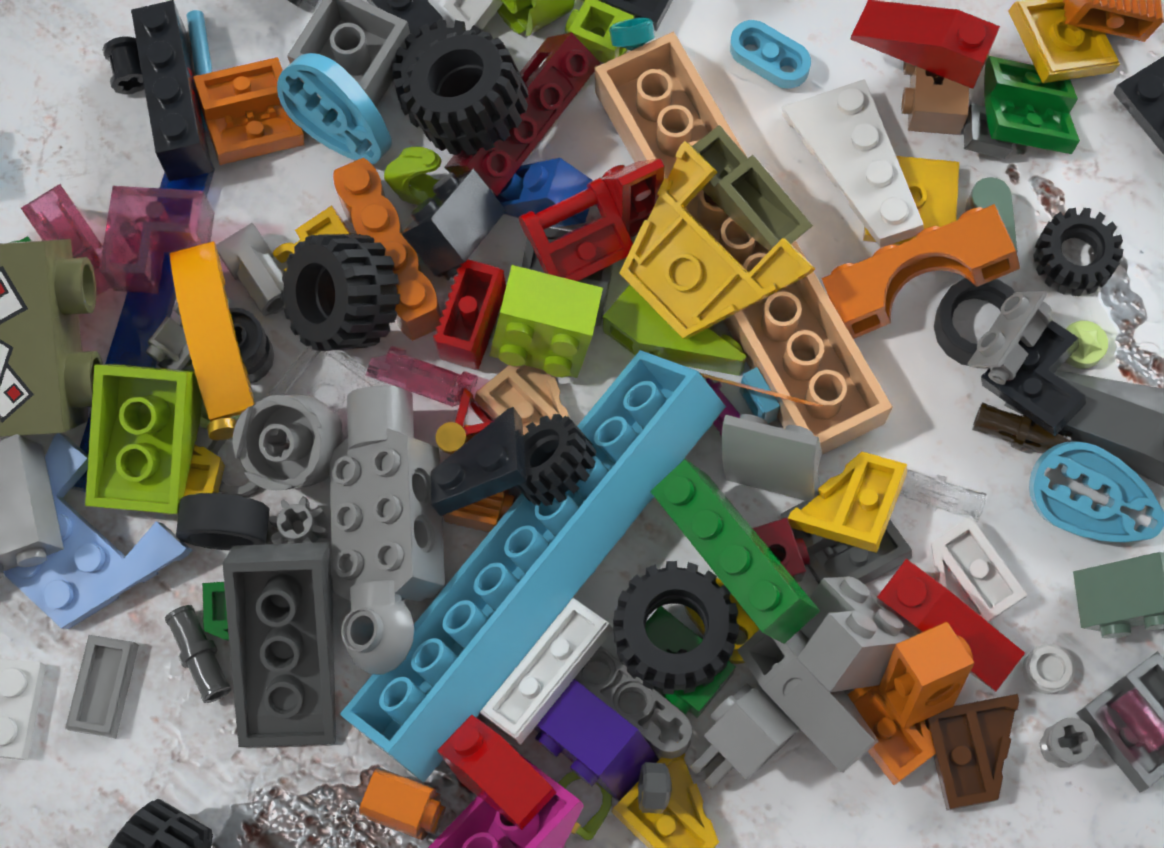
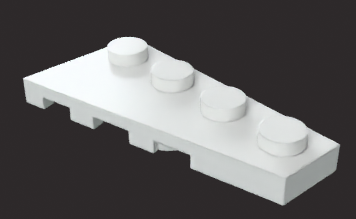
M865 79L781 107L784 119L801 136L802 143L810 154L815 155L824 167L826 175L834 186L839 187L849 201L851 209L880 248L917 236L918 233L924 230V224Z

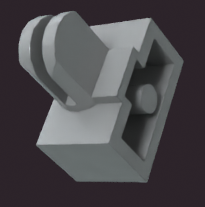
M746 683L733 696L730 695L710 715L716 723L708 730L704 737L712 745L690 768L698 775L721 753L726 759L704 783L712 789L733 768L747 780L771 759L800 729L760 685L752 688Z

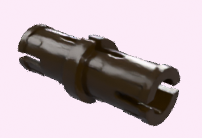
M984 402L980 404L972 427L974 431L989 434L1010 442L1012 448L1021 450L1022 447L1041 453L1046 452L1055 445L1070 442L1072 435L1071 432L1061 430L1056 436H1053L1023 414L1020 416L1009 413Z

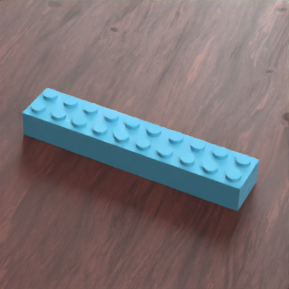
M640 350L577 426L590 440L596 450V456L592 457L595 460L594 468L586 469L590 475L587 481L579 480L576 483L580 488L573 494L568 490L565 492L566 499L560 503L554 497L553 504L545 506L542 502L539 506L534 505L521 494L414 623L413 644L406 659L393 671L383 675L372 674L340 715L424 783L443 761L437 750L471 715L477 717L483 707L537 643L557 616L564 610L586 580L595 572L598 565L618 540L624 536L626 530L647 504L653 500L654 496L650 491L684 460L726 406L699 371Z

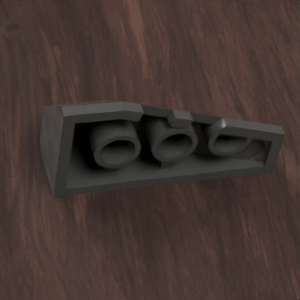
M1057 370L1054 373L1056 376L1082 392L1086 398V404L1062 429L1072 433L1071 440L1101 447L1118 457L1136 473L1164 487V389ZM1005 402L1004 406L1022 414L1021 412H1019L1018 410H1016L1011 405Z

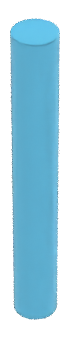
M193 10L188 12L186 17L195 76L213 71L204 14L202 11ZM202 113L205 131L208 132V129H207V126H206V123H205V119H204V116H203V113Z

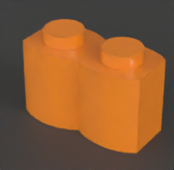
M378 767L372 774L361 801L359 813L368 820L423 841L428 832L434 835L437 833L444 817L446 806L441 805V794L437 793L435 788Z

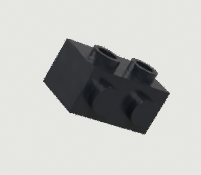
M474 168L458 177L454 173H450L438 181L432 188L435 195L423 201L411 212L410 215L414 220L402 232V236L435 276L466 262L506 212V209Z

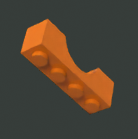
M995 204L986 208L970 209L963 213L958 220L942 227L932 226L918 233L916 238L898 246H884L877 250L872 257L856 264L846 263L840 265L830 275L821 279L832 304L850 335L855 339L891 323V310L895 297L907 282L918 275L931 271H950L965 277L978 287L1020 269L1017 251Z

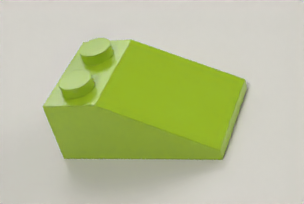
M117 364L94 366L85 506L169 514L179 513L180 499L184 497L201 419L202 396L195 371Z

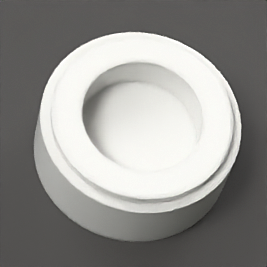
M1043 644L1036 647L1026 656L1023 663V675L1026 682L1032 689L1042 694H1054L1063 690L1071 683L1075 674L1074 661L1071 655L1064 648L1055 644Z

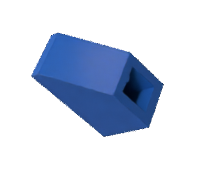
M555 158L521 165L498 196L495 197L506 209L505 215L519 218V216L529 211H533L536 214L586 190L587 184L593 180L562 158ZM590 208L551 227L557 228L585 223Z

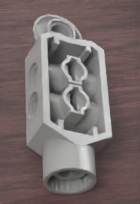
M370 386L356 389L347 395L348 438L334 449L329 462L333 593L351 602V612L345 617L341 629L342 641L346 646L347 653L354 664L365 672L383 675L395 670L406 659L413 644L414 624L412 614L403 600L409 599L421 602L424 599H431L445 586L442 516L431 505V471L440 464L438 447L414 438L413 394L409 390L395 386Z

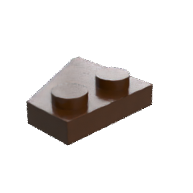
M1018 694L956 705L924 720L926 727L931 732L936 752L933 758L946 811L990 803L999 799L1003 780L1004 760L1008 757L1012 723L1015 711L1018 710L1019 706Z

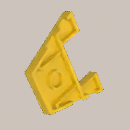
M684 141L675 155L677 159L668 178H664L658 191L659 197L648 220H644L619 274L682 338L688 339L810 275L815 268L786 239L782 238L748 272L685 209L687 204L718 172L689 143Z

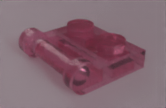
M393 345L388 350L387 355L372 357L366 372L368 377L401 387L452 407L460 404L465 387L472 394L474 393L478 376L466 371L458 374L406 355V350Z

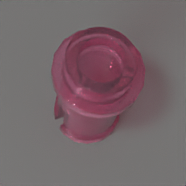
M1136 687L1110 705L1139 740L1136 743L1138 748L1144 747L1150 754L1164 744V724L1140 695Z

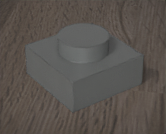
M971 103L968 107V117L964 124V149L1005 159L1013 150V143L991 139L986 117V107Z

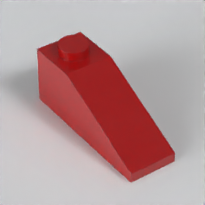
M868 0L850 40L974 89L1000 26L958 9Z
M660 158L637 161L626 167L618 165L609 169L602 176L630 238L638 235L644 220H648L659 197L658 191L663 183L665 166Z
M907 558L877 596V604L895 614L917 634L948 622L955 634L964 638L971 649L974 665L970 673L995 692L1025 654L1023 650L950 590Z

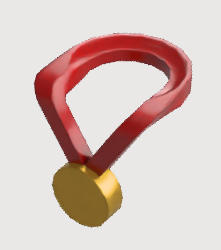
M466 387L461 397L455 423H444L436 432L435 438L438 447L448 454H453L467 441L466 436L479 433L493 421L474 400L473 394ZM468 407L483 423L463 427Z

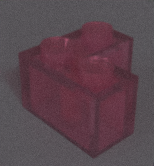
M112 186L99 271L113 291L158 294L164 252H175L211 242L215 213L204 191Z

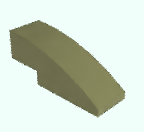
M720 125L692 146L718 172L702 190L733 221L769 251L782 238L792 244L813 226L756 157L751 155L747 158Z

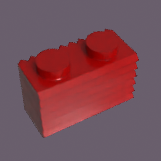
M467 259L466 262L460 264V268L456 269L457 276L453 277L455 284L451 285L452 292L448 293L449 300L444 302L446 309L442 310L443 317L439 318L440 325L436 327L437 334L433 335V339L441 360L476 370L480 368L502 305L506 281L504 270Z

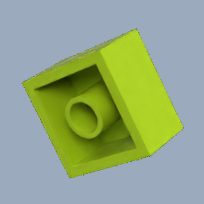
M512 265L489 356L498 358L510 366L526 365L542 369L554 377L570 376L578 378L593 336L603 288Z

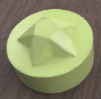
M1077 321L1069 325L1066 330L1079 338V348L1065 362L1079 369L1091 368L1098 364L1108 349V338L1104 330L1099 325L1090 321Z

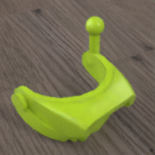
M407 147L403 149L398 158L386 166L384 179L402 201L419 205L435 195L432 188L440 180L426 173L437 170L441 165V158L436 152L428 148Z

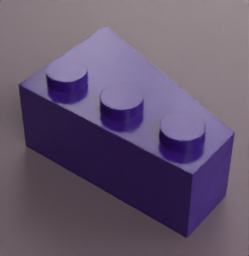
M573 679L534 728L538 732L535 740L556 758L562 753L573 762L570 769L591 787L598 783L618 802L639 781L641 766L645 762L657 763L659 761V758L639 729L575 679Z

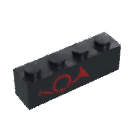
M174 0L131 9L155 153L169 182L213 172L201 106L193 81L195 74L187 31Z

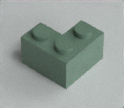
M1163 552L1073 571L1081 628L1101 631L1102 638L1126 637L1132 634L1131 627L1145 625L1147 630L1164 629Z

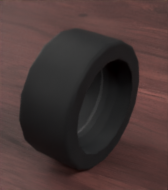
M964 278L952 285L936 310L933 326L937 343L946 355L961 365L969 366L968 362L977 350V344L961 337L954 328L953 314L960 303L969 299H980L988 301L1000 310L1006 299L1013 295L1014 289L999 279L976 287L968 279Z
M221 493L189 494L180 499L176 538L194 546L228 551L237 545H265L270 508L260 501L237 495Z

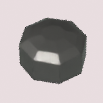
M645 762L641 766L639 774V810L642 813L662 814L669 804L672 792L669 769L665 763Z

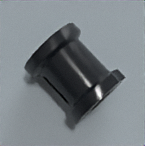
M122 36L105 43L102 50L105 59L110 61L112 69L111 88L119 94H134L144 90L136 38Z

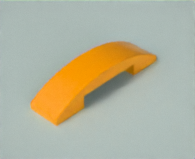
M212 241L170 253V262L179 312L208 418L212 422L221 418L241 415L248 407L253 406L255 401L247 369L241 358L224 288L226 283L216 244Z

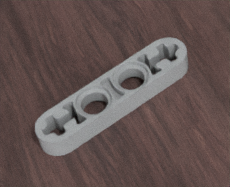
M600 646L586 665L594 661L606 664L610 669L608 679L600 684H592L586 681L582 674L585 666L574 679L639 729L655 754L662 758L673 759L687 752L691 745L692 737L690 720L655 689L651 690L643 686V681L640 678L636 677L633 679L627 672V666L604 647ZM633 691L642 694L647 701L645 709L635 715L623 712L619 706V700L625 693ZM655 708L661 710L657 713V721L665 728L670 729L674 725L680 727L678 737L681 741L677 743L675 740L670 739L666 743L661 742V729L652 721H650L647 729L642 727L651 719Z

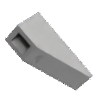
M759 629L737 651L768 696L840 772H845L878 743V739L844 690L829 692L797 659L809 641L801 630L783 644L762 633Z

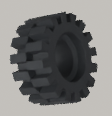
M1076 207L1069 208L1064 216L1059 212L1054 215L1051 222L1047 223L1034 247L1037 249L1033 254L1034 262H1040L1036 271L1039 276L1044 273L1048 275L1044 283L1049 287L1054 282L1060 284L1057 292L1065 294L1068 288H1072V296H1081L1085 289L1088 295L1094 293L1099 286L1102 288L1108 282L1119 266V261L1124 249L1119 247L1123 239L1121 234L1113 236L1117 229L1113 221L1107 226L1102 224L1106 215L1101 212L1098 213L1095 219L1090 217L1092 210L1090 208H1083L1080 215H1077ZM1070 238L1085 241L1094 250V261L1085 266L1071 263L1062 254V243Z
M553 414L551 420L548 416L541 417L540 425L538 426L533 422L526 427L529 432L523 435L526 482L515 487L528 501L538 506L541 502L545 506L552 505L554 497L560 503L566 499L565 492L568 490L574 494L580 489L576 483L579 480L586 482L590 476L586 469H593L595 465V460L592 457L596 456V450L590 440L569 417Z

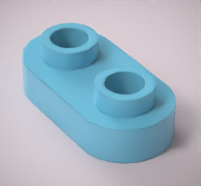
M757 20L741 22L732 31L730 53L737 63L781 88L791 89L798 87L808 78L811 57L808 50L801 44ZM751 44L755 45L758 49L756 51H748L744 47ZM791 66L795 71L784 72L781 67Z

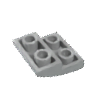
M741 414L740 418L725 415L722 427V461L727 481L806 501H812L818 495V488L821 485L817 469L822 456L819 437L814 436L812 431L801 426L787 425L783 429L767 425V421L751 414Z

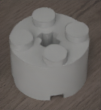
M270 395L262 398V400L241 413L233 432V451L235 457L240 459L246 471L243 473L251 482L259 487L269 490H287L312 486L325 481L330 475L329 462L333 451L342 443V422L336 413L316 398L306 395Z

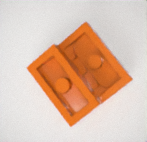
M278 57L193 76L199 103L219 165L304 145L302 128L296 125L287 115L278 97L277 82L283 71Z

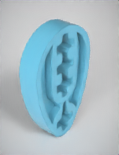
M315 53L303 54L281 72L277 82L280 103L291 120L312 138L347 158L353 160L365 158L371 164L377 163L391 148V136L374 103L357 81L334 60Z
M1065 442L1055 445L1040 456L1031 471L1029 480L1031 501L1039 515L1048 523L1082 537L1100 541L1132 542L1152 539L1164 527V511L1148 485L1122 460L1099 446L1084 442ZM1060 463L1063 466L1061 469L1063 476L1078 479L1082 474L1084 476L1082 484L1095 490H1099L1104 485L1103 494L1109 498L1108 503L1105 506L1097 504L1093 510L1091 508L1093 502L1091 498L1076 494L1071 499L1069 498L1071 489L1065 485L1055 483L1050 489L1048 487L1050 479L1044 476L1045 470L1047 468L1056 469ZM1124 506L1132 510L1142 511L1146 506L1145 515L1151 518L1148 527L1139 525L1134 530L1135 521L1130 516L1122 513L1120 507Z

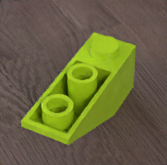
M630 284L603 315V332L634 355L641 350L686 367L740 376L744 371L746 355L742 353L743 349L737 341L726 334L719 336L709 328L688 339L682 338Z

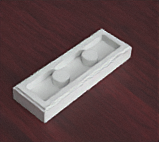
M573 598L480 713L485 719L521 745L611 634L613 628L610 623Z

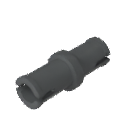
M185 605L168 613L165 621L169 625L181 651L178 659L184 668H189L200 691L203 703L217 701L229 694L232 690L231 686L227 683L215 657L218 649L213 640H207L195 615L193 606Z

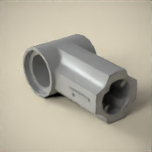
M253 223L216 244L218 254L235 280L239 279L263 316L277 314L286 308L281 294V290H284L283 272L273 261V253Z

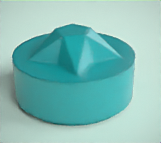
M649 18L624 20L613 24L609 28L612 46L623 47L630 51L643 46L646 42L655 38L653 21Z

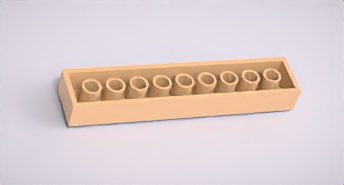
M674 31L595 67V93L634 163L660 158L665 166L664 178H668L677 157L675 155L680 145L686 141L693 146L718 125L724 129L744 153ZM703 190L685 207L748 272L769 252L768 249L733 221ZM795 240L791 245L806 259ZM814 271L801 280L723 320L733 339L742 347V353L746 355V362L752 370L756 367L759 369L772 392L824 405H807L775 396L780 405L777 417L783 428L785 429L787 425H796L812 431L814 436L819 437L822 455L886 423L893 407Z

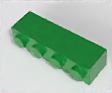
M684 459L650 491L762 633L785 644L820 612L819 608L708 474Z

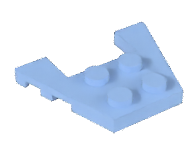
M57 433L53 437L45 455V461L64 549L47 555V560L42 564L31 567L17 566L4 571V573L14 585L60 628L70 629L119 599V595L140 582L145 583L158 575V571L167 565L184 559L193 550L176 538V535L166 525L156 521L127 556L119 551L64 500V496L88 469V455L67 435Z

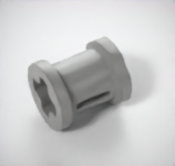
M1065 718L1045 730L1039 742L1040 751L1044 759L1059 768L1070 767L1091 755L1095 746V736L1090 726L1083 720ZM1063 736L1066 739L1073 738L1076 746L1071 749L1069 747L1061 748L1058 739Z

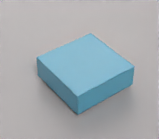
M757 367L743 374L742 384L771 391ZM740 387L739 392L753 415L764 419L768 424L777 419L780 405L775 396Z

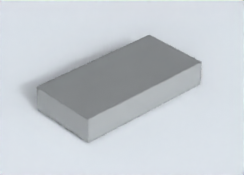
M88 635L65 729L85 734L117 738L139 647L137 643Z

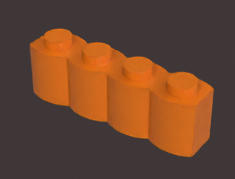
M365 158L335 169L333 173L334 185L343 211L348 220L353 224L356 234L368 235L374 238L375 243H381L386 248L385 256H391L395 264L393 272L398 274L399 284L396 286L397 294H400L399 304H396L395 307L397 312L396 322L399 328L412 341L436 331V327L440 325L439 318L442 315L435 289L430 280L422 273L417 253L402 236L403 230L398 213L393 204L385 197L377 170Z

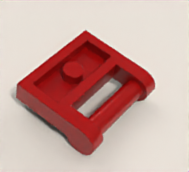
M602 178L588 183L586 190L536 214L533 211H529L519 216L520 225L546 274L579 281L626 258L633 245L611 193ZM594 205L598 207L602 217L551 242L548 241L544 232L545 229Z

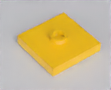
M1063 0L1016 1L1008 10L1042 83L1113 73L1120 65L1105 33L1065 24L1067 17H1064L1066 10H1063L1065 6Z
M896 156L924 224V229L932 226L942 227L956 221L959 162ZM864 226L863 241L876 242ZM916 236L911 237V238H908V239H905V240H902V241H899V242H896V243H893V244H902V243H905V242H907V241H909V240H912V239L916 238Z

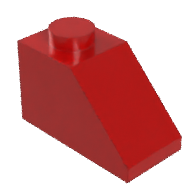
M473 715L437 750L464 786L521 830L557 793L501 735Z

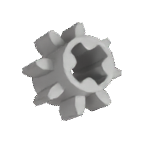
M304 496L300 499L299 504L289 505L283 499L281 501L283 509L278 516H269V522L279 530L270 538L274 544H284L286 541L288 542L287 544L316 543L319 537L327 538L329 535L325 528L317 524L326 517L322 508H317L310 512V502ZM297 520L303 523L305 529L300 534H296L292 525Z

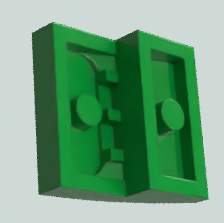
M988 56L984 73V97L991 139L1072 154L1080 140L1070 115L1078 100L1071 79L1042 83L1034 65Z

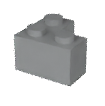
M850 576L823 578L809 597L819 608L820 612L800 629L809 641L797 659L829 692L880 685L895 645L911 638L902 629V621L892 612L882 609L869 596L870 590L867 586Z

